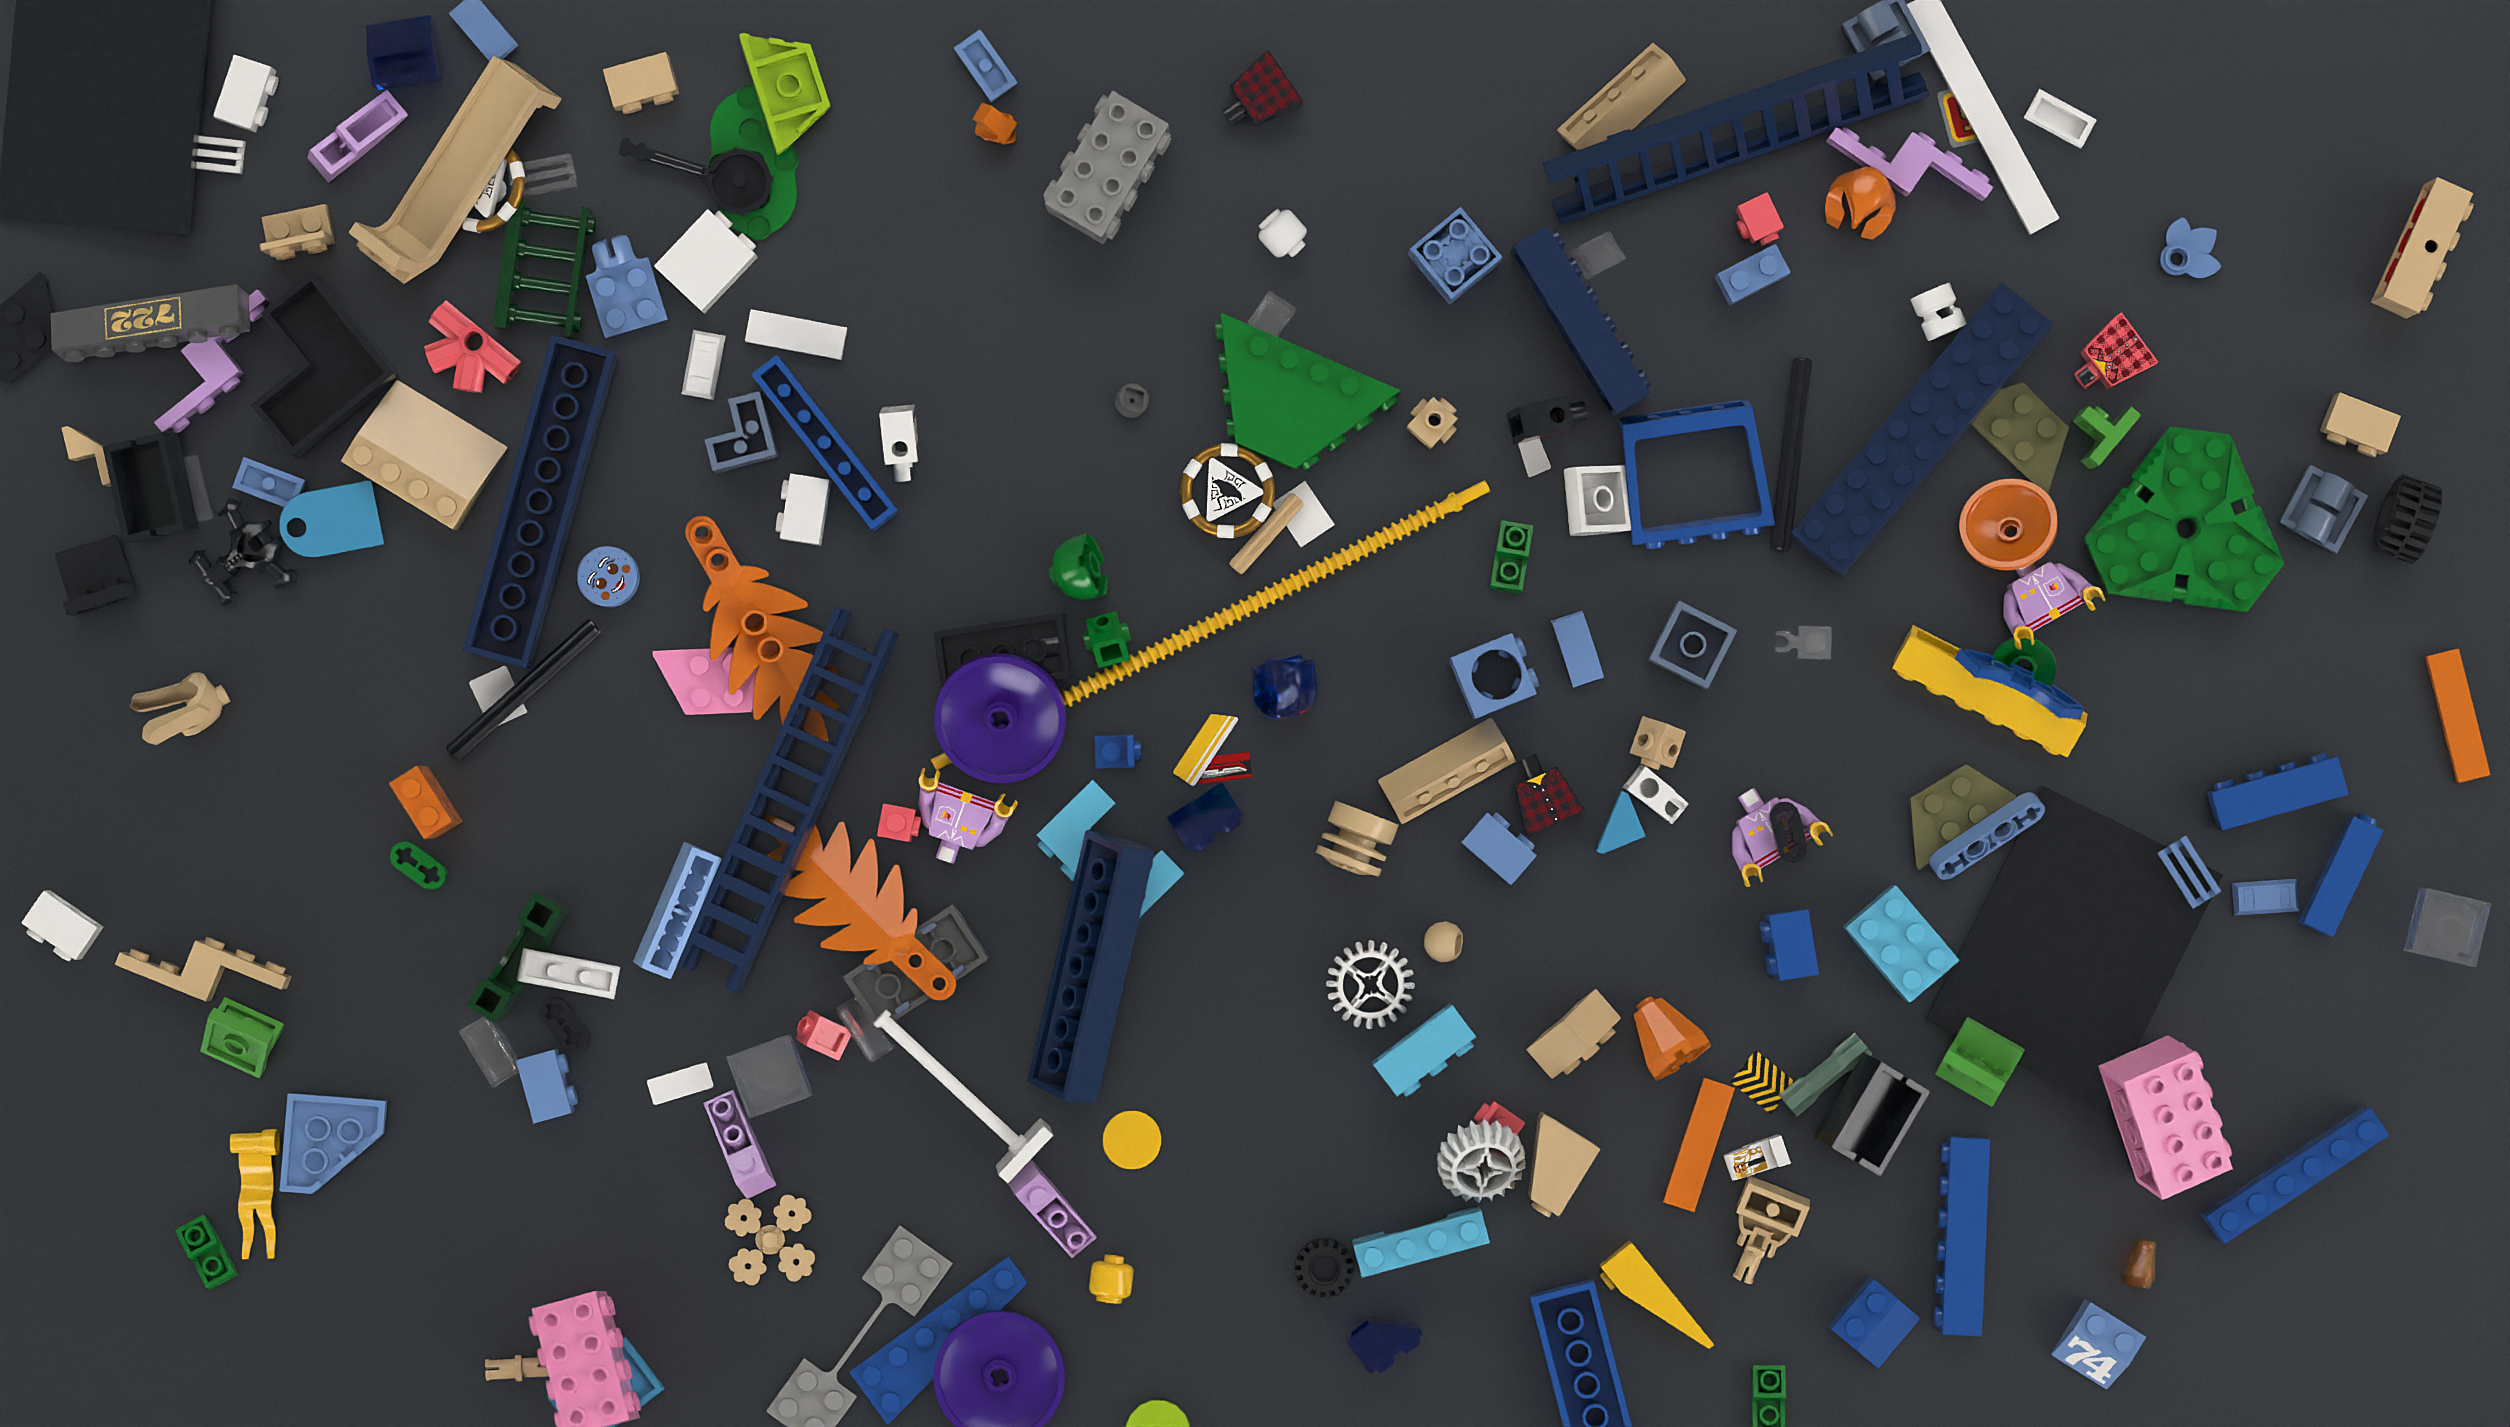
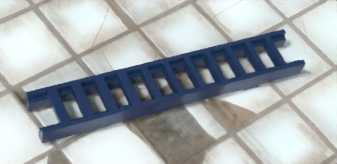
M1914 34L1644 128L1632 132L1630 129L1607 136L1606 141L1543 162V169L1550 183L1576 175L1574 177L1576 191L1551 199L1559 223L1563 224L1828 132L1836 127L1839 128L1928 97L1929 91L1921 73L1917 72L1900 78L1898 62L1921 55L1922 49ZM1884 67L1886 83L1877 82L1873 84V88L1869 89L1867 73ZM1853 78L1855 94L1838 99L1836 84ZM1822 89L1825 105L1808 110L1805 94ZM1791 100L1794 115L1775 122L1772 106ZM1760 110L1763 126L1743 132L1740 117ZM1730 121L1733 136L1712 143L1710 127ZM1699 132L1702 147L1682 154L1679 138ZM1668 142L1671 158L1651 165L1647 149ZM1637 153L1640 169L1620 175L1616 160ZM1606 164L1610 179L1589 186L1585 171Z
M835 607L677 964L680 968L694 971L703 950L733 963L734 967L725 985V988L733 993H740L899 636V634L883 628L872 654L865 651L866 648L848 639L843 641L841 639L853 613L840 607ZM837 648L868 662L859 684L828 670ZM824 678L855 692L846 714L815 700ZM811 708L842 722L833 743L801 730ZM797 738L828 752L820 773H816L788 759ZM784 768L815 782L806 803L775 789ZM771 798L802 812L793 833L762 819ZM757 829L788 843L780 862L749 848ZM743 860L774 874L767 892L736 878ZM730 890L761 904L754 922L723 907ZM717 920L748 934L741 951L710 937Z

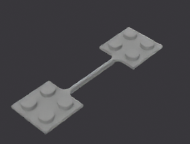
M900 1225L862 1277L864 1281L877 1289L882 1295L881 1304L833 1370L829 1372L822 1371L804 1358L766 1412L787 1427H836L857 1397V1395L838 1382L837 1373L887 1304L895 1303L915 1317L953 1263Z

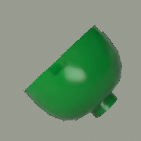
M1078 535L1063 541L1055 551L1052 560L1053 566L1049 568L1050 579L1054 586L1058 585L1061 591L1071 599L1087 600L1106 595L1108 576L1107 574L1101 575L1099 563L1105 562L1095 539L1091 535Z

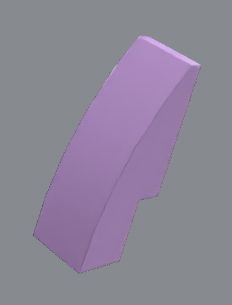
M386 90L338 125L332 134L311 148L307 158L329 183L378 144L408 114L389 91Z

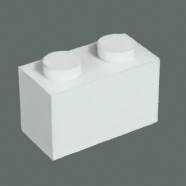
M234 54L213 117L256 133L258 126L262 127L268 114V108L265 107L268 95L273 96L276 91L278 77L275 75L277 71L270 66Z
M790 473L789 481H783L781 499L786 500L784 513H778L776 532H781L780 539L821 546L831 488L830 480Z
M44 890L21 922L28 927L26 933L41 943L47 940L55 946L53 951L67 961H70L72 958L74 960L82 959L104 928L101 924L51 890Z

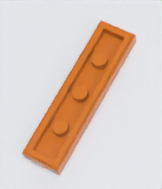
M2459 648L2425 656L2456 782L2461 783L2491 775Z
M1703 1077L1662 1202L1695 1212L1735 1090L1734 1087Z

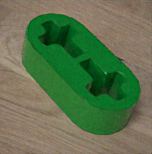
M402 841L392 847L390 852L391 863L420 886L434 890L446 883L448 878L446 867L418 845L410 841ZM411 848V857L418 861L416 866L408 861L401 864L399 862L401 856L398 854L399 849L407 850ZM423 865L428 869H433L436 866L439 869L437 871V875L440 877L439 881L427 883L425 881L427 874L420 870V867Z

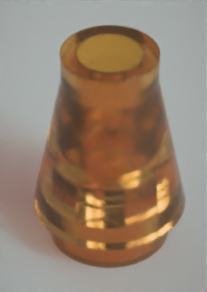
M2137 1239L2136 1247L2123 1274L2126 1276V1285L2140 1289H2151L2152 1282H2155L2156 1243Z

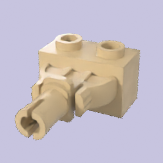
M1748 1176L1736 1207V1213L1739 1214L1738 1224L1741 1231L1736 1243L1743 1247L1747 1235H1749V1238L1746 1241L1736 1271L1733 1273L1734 1278L1741 1281L1748 1267L1744 1283L1752 1284L1768 1244H1770L1767 1257L1773 1258L1777 1247L1784 1244L1791 1235L1798 1237L1810 1208V1199L1753 1176Z

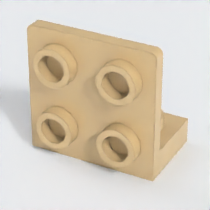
M326 204L261 217L266 243L259 244L260 250L271 257H276V260L296 257L295 252L308 250V254L324 252L328 250L327 245L335 244L328 206Z

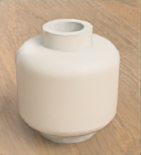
M1277 208L1259 224L1261 229L1259 239L1275 257H1283L1288 253L1292 258L1306 245L1302 239L1305 237L1307 229L1290 210L1280 212Z

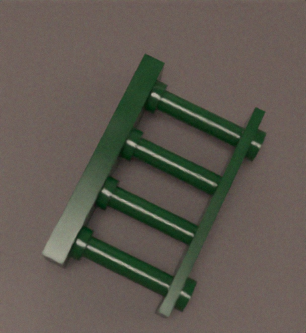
M522 198L517 210L507 221L492 326L496 329L510 331L511 323L515 324L516 321L565 327L564 337L574 340L575 332L580 333L583 314L578 313L588 237L589 235L594 236L596 217L592 216V210L588 207H582L580 218L532 211V208L527 207L528 202ZM530 224L577 230L576 250L529 244L527 240L523 239L524 226L529 227ZM525 256L574 263L572 281L565 282L523 276L522 272H518L519 260L525 259ZM521 289L569 295L567 315L518 308L517 304H513L515 291L520 292Z

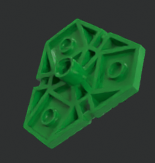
M2170 426L2130 478L2133 481L2127 489L2125 487L2121 488L2084 537L2106 594L2172 602V599L2183 600V604L2248 612L2284 565V562L2268 527L2266 518L2263 515L2261 506L2255 505L2251 495L2255 492L2245 472L2231 434ZM2143 488L2152 494L2146 503L2138 497ZM2240 500L2244 512L2235 515L2230 503ZM2180 520H2187L2192 525V534L2188 538L2181 537L2177 532V524ZM2176 575L2186 576L2185 587L2175 586Z

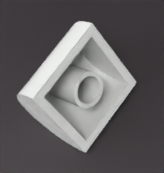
M1625 465L1564 469L1570 536L1599 535L1631 530Z

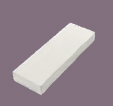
M751 309L745 342L842 360L848 328Z
M523 948L517 981L614 999L620 967Z

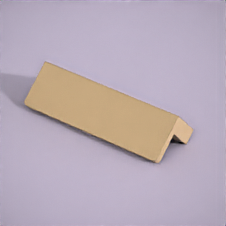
M1652 43L1562 124L1557 131L1576 150L1606 141L1607 136L1627 129L1632 131L1675 92L1686 79L1672 58Z
M1489 718L1380 778L1378 782L1401 824H1404L1513 764L1516 760L1494 720Z

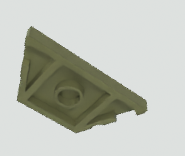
M2023 382L2001 389L1972 423V426L2029 482L2036 484L2048 493L2069 427Z
M1965 764L1910 797L1912 839L1914 840L1915 852L1914 863L1917 870L1929 864L1931 856L1938 849L2018 796Z

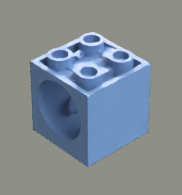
M1461 207L1412 246L1408 254L1449 305L1498 266L1503 258Z
M1510 633L1449 659L1473 720L1537 694L1534 688L1540 685L1533 668L1526 669L1522 657L1527 656L1520 637L1514 639L1513 634ZM1490 651H1498L1497 655L1507 660L1512 658L1519 672V678H1515L1511 687L1514 692L1507 698L1494 700V695L1481 691L1480 694L1472 681V672L1476 673L1480 663L1477 661V658Z

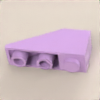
M732 1089L703 1103L734 1181L744 1196L748 1199L776 1186L765 1155L734 1090Z
M1032 1159L1008 1183L1015 1196L1071 1258L1097 1238Z

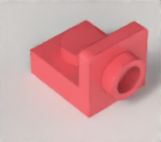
M809 1010L807 1016H804L798 1024L796 1040L839 1061L853 1031Z
M1492 1100L1490 1105L1484 1102L1473 1118L1478 1121L1476 1125H1480L1483 1119L1489 1125L1497 1120L1501 1127L1508 1125L1512 1133H1516V1135L1525 1125L1523 1120L1494 1100Z

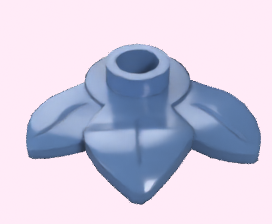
M2184 217L2172 223L2166 232L2167 246L2160 254V264L2163 270L2175 276L2187 273L2197 279L2216 273L2221 268V264L2209 253L2215 244L2217 231L2211 228L2191 230ZM2172 254L2180 255L2181 263L2179 265L2171 263L2170 257Z

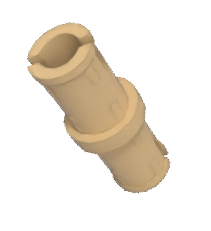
M515 1355V1359L485 1360L486 1369H499L485 1371L486 1381L516 1378V1381H523V1378L546 1377L549 1374L547 1367L539 1368L541 1364L538 1357L522 1358V1355Z

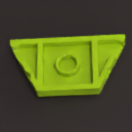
M741 33L739 34V40L776 154L779 155L830 109V103L811 44L801 42L789 43L782 39L771 37L766 39Z

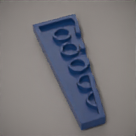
M1007 1256L849 1372L886 1424H889L934 1379L937 1355L949 1334L958 1325L973 1316L985 1312L1000 1311L1028 1281L1010 1256Z

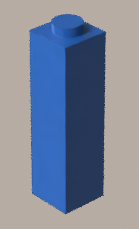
M2359 813L2358 818L2355 816L2347 817L2298 923L2326 936H2334L2384 831L2376 827L2377 820Z

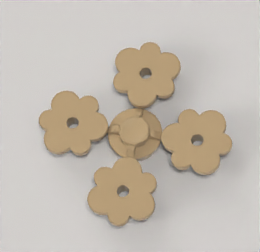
M784 1195L780 1200V1205L776 1206L773 1211L774 1215L778 1217L777 1226L767 1225L761 1229V1223L758 1219L761 1217L762 1212L759 1208H754V1204L750 1199L744 1198L739 1201L738 1205L731 1204L728 1207L730 1215L725 1218V1226L728 1229L735 1230L738 1236H745L747 1232H757L755 1241L758 1249H753L749 1252L747 1249L742 1248L738 1251V1256H734L729 1260V1268L735 1272L734 1279L737 1282L745 1281L748 1285L757 1284L760 1280V1274H764L767 1269L766 1265L762 1263L763 1253L770 1255L779 1251V1257L782 1261L779 1263L778 1268L781 1272H786V1276L790 1281H798L802 1275L809 1276L812 1273L810 1265L815 1261V1254L811 1250H805L804 1246L800 1243L795 1244L793 1248L789 1246L783 1247L785 1237L782 1230L786 1231L791 1228L795 1232L800 1231L802 1224L808 1223L811 1219V1211L805 1208V1199H795L792 1195ZM791 1210L794 1211L795 1216H790L789 1212ZM746 1215L747 1220L743 1221L741 1216ZM794 1259H798L799 1264H795ZM746 1263H750V1264H751V1268H750V1269H747V1268H746V1266H745Z

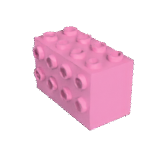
M2167 1035L2098 1066L2137 1183L2164 1200L2233 1169L2229 1159L2232 1156V1151L2228 1142L2222 1138L2220 1131L2222 1120L2218 1112L2212 1107L2210 1099L2213 1098V1093L2208 1082L2203 1079L2201 1073L2203 1062L2197 1051L2191 1050L2183 1042L2180 1043Z
M593 1291L533 1308V1316L529 1317V1323L533 1335H538L542 1348L537 1349L541 1367H547L550 1380L546 1381V1388L550 1400H556L558 1412L554 1413L556 1426L610 1427L640 1418L638 1411L641 1410V1405L637 1392H633L629 1380L632 1379V1371L629 1361L627 1359L624 1360L621 1348L624 1347V1341L620 1328L615 1326L613 1315L616 1312L611 1296H607L606 1291Z

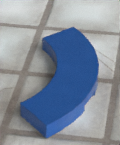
M1960 649L1955 657L1975 678L1988 679L2009 686L2039 702L2058 718L2079 719L2085 710L2082 705L2057 686L2053 685L2050 687L2043 682L2033 679L2035 673L2019 665L2011 663L2008 667L1999 661H1992L1994 659L1993 655L1968 649Z

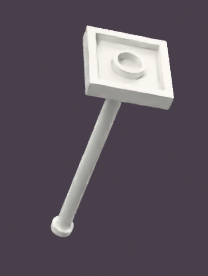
M887 1009L883 1011L873 1024L877 1028L881 1026L1009 1145L1008 1153L996 1164L998 1175L1009 1183L1053 1136L1050 1126L1039 1118L1024 1135L1020 1134L1018 1136L891 1019V1013Z

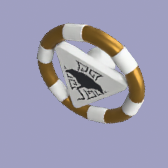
M510 148L474 204V207L488 219L478 220L466 217L460 226L464 230L477 233L494 230L507 222L517 210L524 193L525 174L523 164L512 148ZM508 162L513 180L512 192L508 201L494 215L496 203L500 202L506 194V184L503 181V176Z
M1221 443L1200 451L1190 460L1183 471L1180 482V499L1188 519L1201 531L1217 538H1236L1254 531L1267 518L1272 510L1275 498L1274 479L1267 463L1256 452L1239 444ZM1230 456L1240 457L1254 466L1262 482L1263 490L1214 458ZM1209 461L1207 517L1205 519L1192 498V483L1203 464ZM1263 494L1262 501L1256 511L1244 523L1235 526L1211 523V521Z

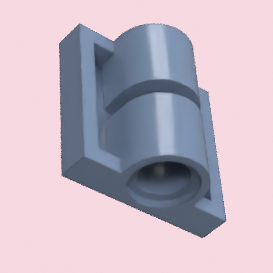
M1904 0L1880 1L1841 25L1856 53L1914 34L1922 49V54L1898 62L1899 68L1931 50ZM1884 67L1868 73L1872 82L1885 76Z
M2308 465L2277 523L2333 553H2338L2368 495L2355 489L2348 481Z

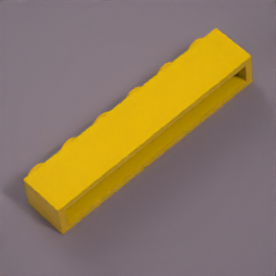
M1912 625L1894 659L1892 668L1897 670L1896 672L1899 676L1906 680H1916L1926 685V688L1935 695L1942 696L1944 694L1955 700L1959 707L1968 711L1973 709L1983 714L1984 718L1994 725L2002 724L2012 729L2015 735L2024 740L2032 739L2042 744V747L2051 754L2069 756L2086 726L2087 713L2083 712L2079 719L2058 718L2039 702L2009 686L1988 679L1975 678L1955 659L1960 648Z

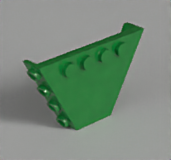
M1221 313V320L1215 321L1217 341L1224 340L1225 353H1219L1221 373L1227 372L1229 385L1222 386L1224 404L1231 405L1232 418H1226L1228 438L1235 437L1236 444L1247 447L1263 457L1294 470L1301 466L1304 470H1307L1320 460L1317 455L1326 447L1333 451L1347 440L1344 436L1345 433L1353 427L1357 432L1373 421L1370 417L1373 412L1379 408L1385 412L1399 401L1396 395L1401 390L1223 313Z

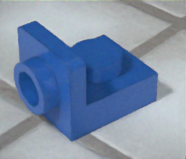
M1133 734L1094 736L1096 769L1134 768L1135 761H1141V742L1134 741Z

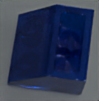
M432 15L366 25L367 58L371 83L374 88L383 90L442 80Z
M1220 782L1167 818L1187 850L1194 847L1198 852L1214 842L1211 835L1220 829L1226 834L1240 825L1241 822L1238 818L1243 813L1223 782Z
M1371 1316L1345 1337L1346 1342L1368 1372L1371 1374L1377 1370L1380 1374L1395 1362L1393 1356L1401 1350L1407 1354L1421 1343L1419 1337L1423 1335V1332L1418 1323Z

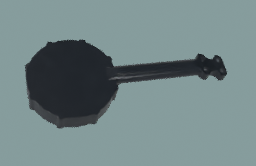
M629 138L622 139L619 154L622 157L632 155L637 162L645 160L707 179L705 185L712 199L717 204L718 209L743 217L767 204V199L772 189V182L774 181L767 164L760 154L757 155L754 152L738 149L737 147L713 159L711 167L647 148L646 144L642 142L634 145Z

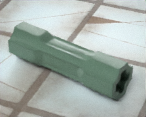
M1853 1033L1839 1044L1826 1060L1806 1076L1798 1078L1782 1091L1779 1096L1797 1117L1842 1075L1853 1071L1863 1053L1870 1056L1872 1053L1864 1042Z

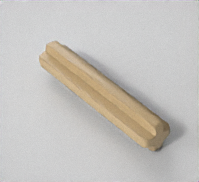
M1290 494L1232 558L1229 563L1230 566L1238 573L1243 574L1304 505L1303 501L1295 494Z

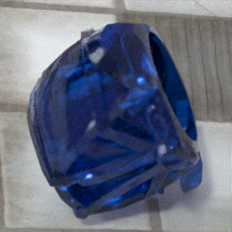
M1302 653L1279 659L1269 658L1264 664L1252 667L1251 690L1253 700L1262 716L1276 720L1298 716V714L1313 707L1318 692L1313 658L1302 656Z

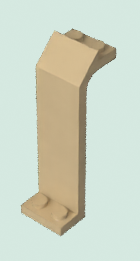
M493 56L390 219L376 228L357 222L354 223L348 233L358 240L356 245L359 247V250L403 284L436 264L536 107L540 109L544 105L556 109L562 98L516 64Z

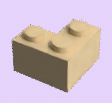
M1594 989L1576 1003L1558 1022L1542 1033L1526 1050L1551 1079L1562 1071L1568 1075L1581 1063L1579 1061L1580 1057L1586 1061L1600 1049L1596 1044L1597 1042L1602 1045L1615 1034L1616 1031L1612 1027L1621 1017L1597 989Z

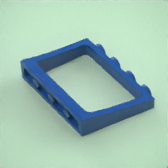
M1748 399L1619 417L1623 462L1626 469L1631 521L1630 540L1632 545L1645 544V548L1656 549L1665 546L1664 541L1677 539L1679 544H1690L1697 541V536L1710 535V539H1724L1729 537V531L1742 530V534L1752 535L1760 533L1762 531L1761 527L1775 525L1753 408ZM1743 425L1759 509L1753 513L1650 528L1641 527L1635 442L1640 439Z

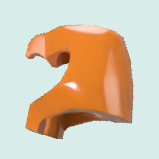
M1863 167L1838 176L1831 184L1825 204L1826 223L1837 229L1839 228L1845 214L1842 206V196L1845 192L1851 211V227L1853 229H1856L1865 217L1880 208L1878 214L1866 222L1860 236L1874 240L1890 224L1896 209V197L1884 173L1873 167Z

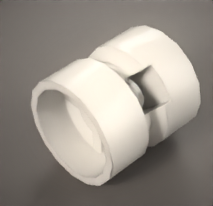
M1950 283L1938 286L1910 299L1917 316L1924 318L1921 326L1928 341L1949 334L1967 324L1961 309L1953 305L1956 297ZM1937 311H1941V317L1937 314Z

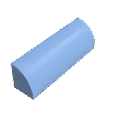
M687 842L683 843L633 960L635 964L668 979L672 978L722 858Z

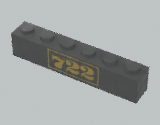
M238 284L51 313L52 351L67 362H80L84 360V357L89 356L112 357L115 355V352L122 351L139 353L145 351L147 347L154 346L171 348L175 347L177 343L186 341L203 343L208 341V338L218 336L222 338H235L239 336V333L250 332L249 294Z

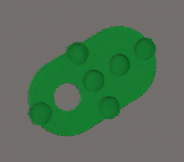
M747 85L741 86L737 92L725 98L716 108L710 125L712 157L708 163L711 167L713 159L727 151L733 150L735 147L762 156L770 170L771 176L774 178L768 204L763 208L746 214L744 217L722 209L718 210L732 223L730 227L734 230L749 235L753 240H764L771 233L783 227L795 210L797 203L795 169L799 165L798 154L794 151L793 144L782 154H776L755 87Z

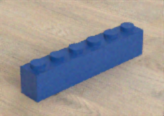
M775 355L751 374L872 531L875 532L900 512L778 355Z
M2363 1106L2202 1212L2201 1215L2217 1240L2226 1244L2388 1137L2389 1134L2372 1108Z
M1947 1136V1143L1941 1144L1940 1155L1941 1162L1946 1163L1945 1176H1940L1939 1194L1944 1195V1208H1939L1938 1228H1943V1241H1937L1936 1248L1937 1261H1942L1941 1274H1936L1935 1293L1940 1294V1307L1934 1308V1326H1939V1332L1943 1335L1982 1336L1990 1139L1986 1137Z

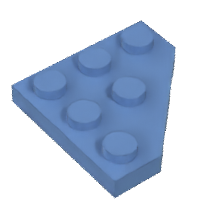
M288 1093L280 1191L313 1194L385 1133L388 1100Z

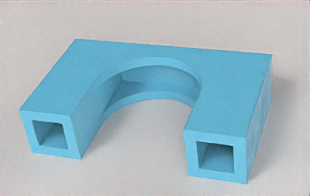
M1094 780L1037 834L1041 839L1037 845L1048 857L1051 858L1055 854L1064 863L1060 869L1073 882L1085 831H1089L1116 804ZM1163 850L1153 858V865L1150 870L1140 917L1184 874Z
M1479 1206L1449 1213L1442 1220L1409 1230L1384 1234V1231L1352 1240L1362 1278L1490 1243Z

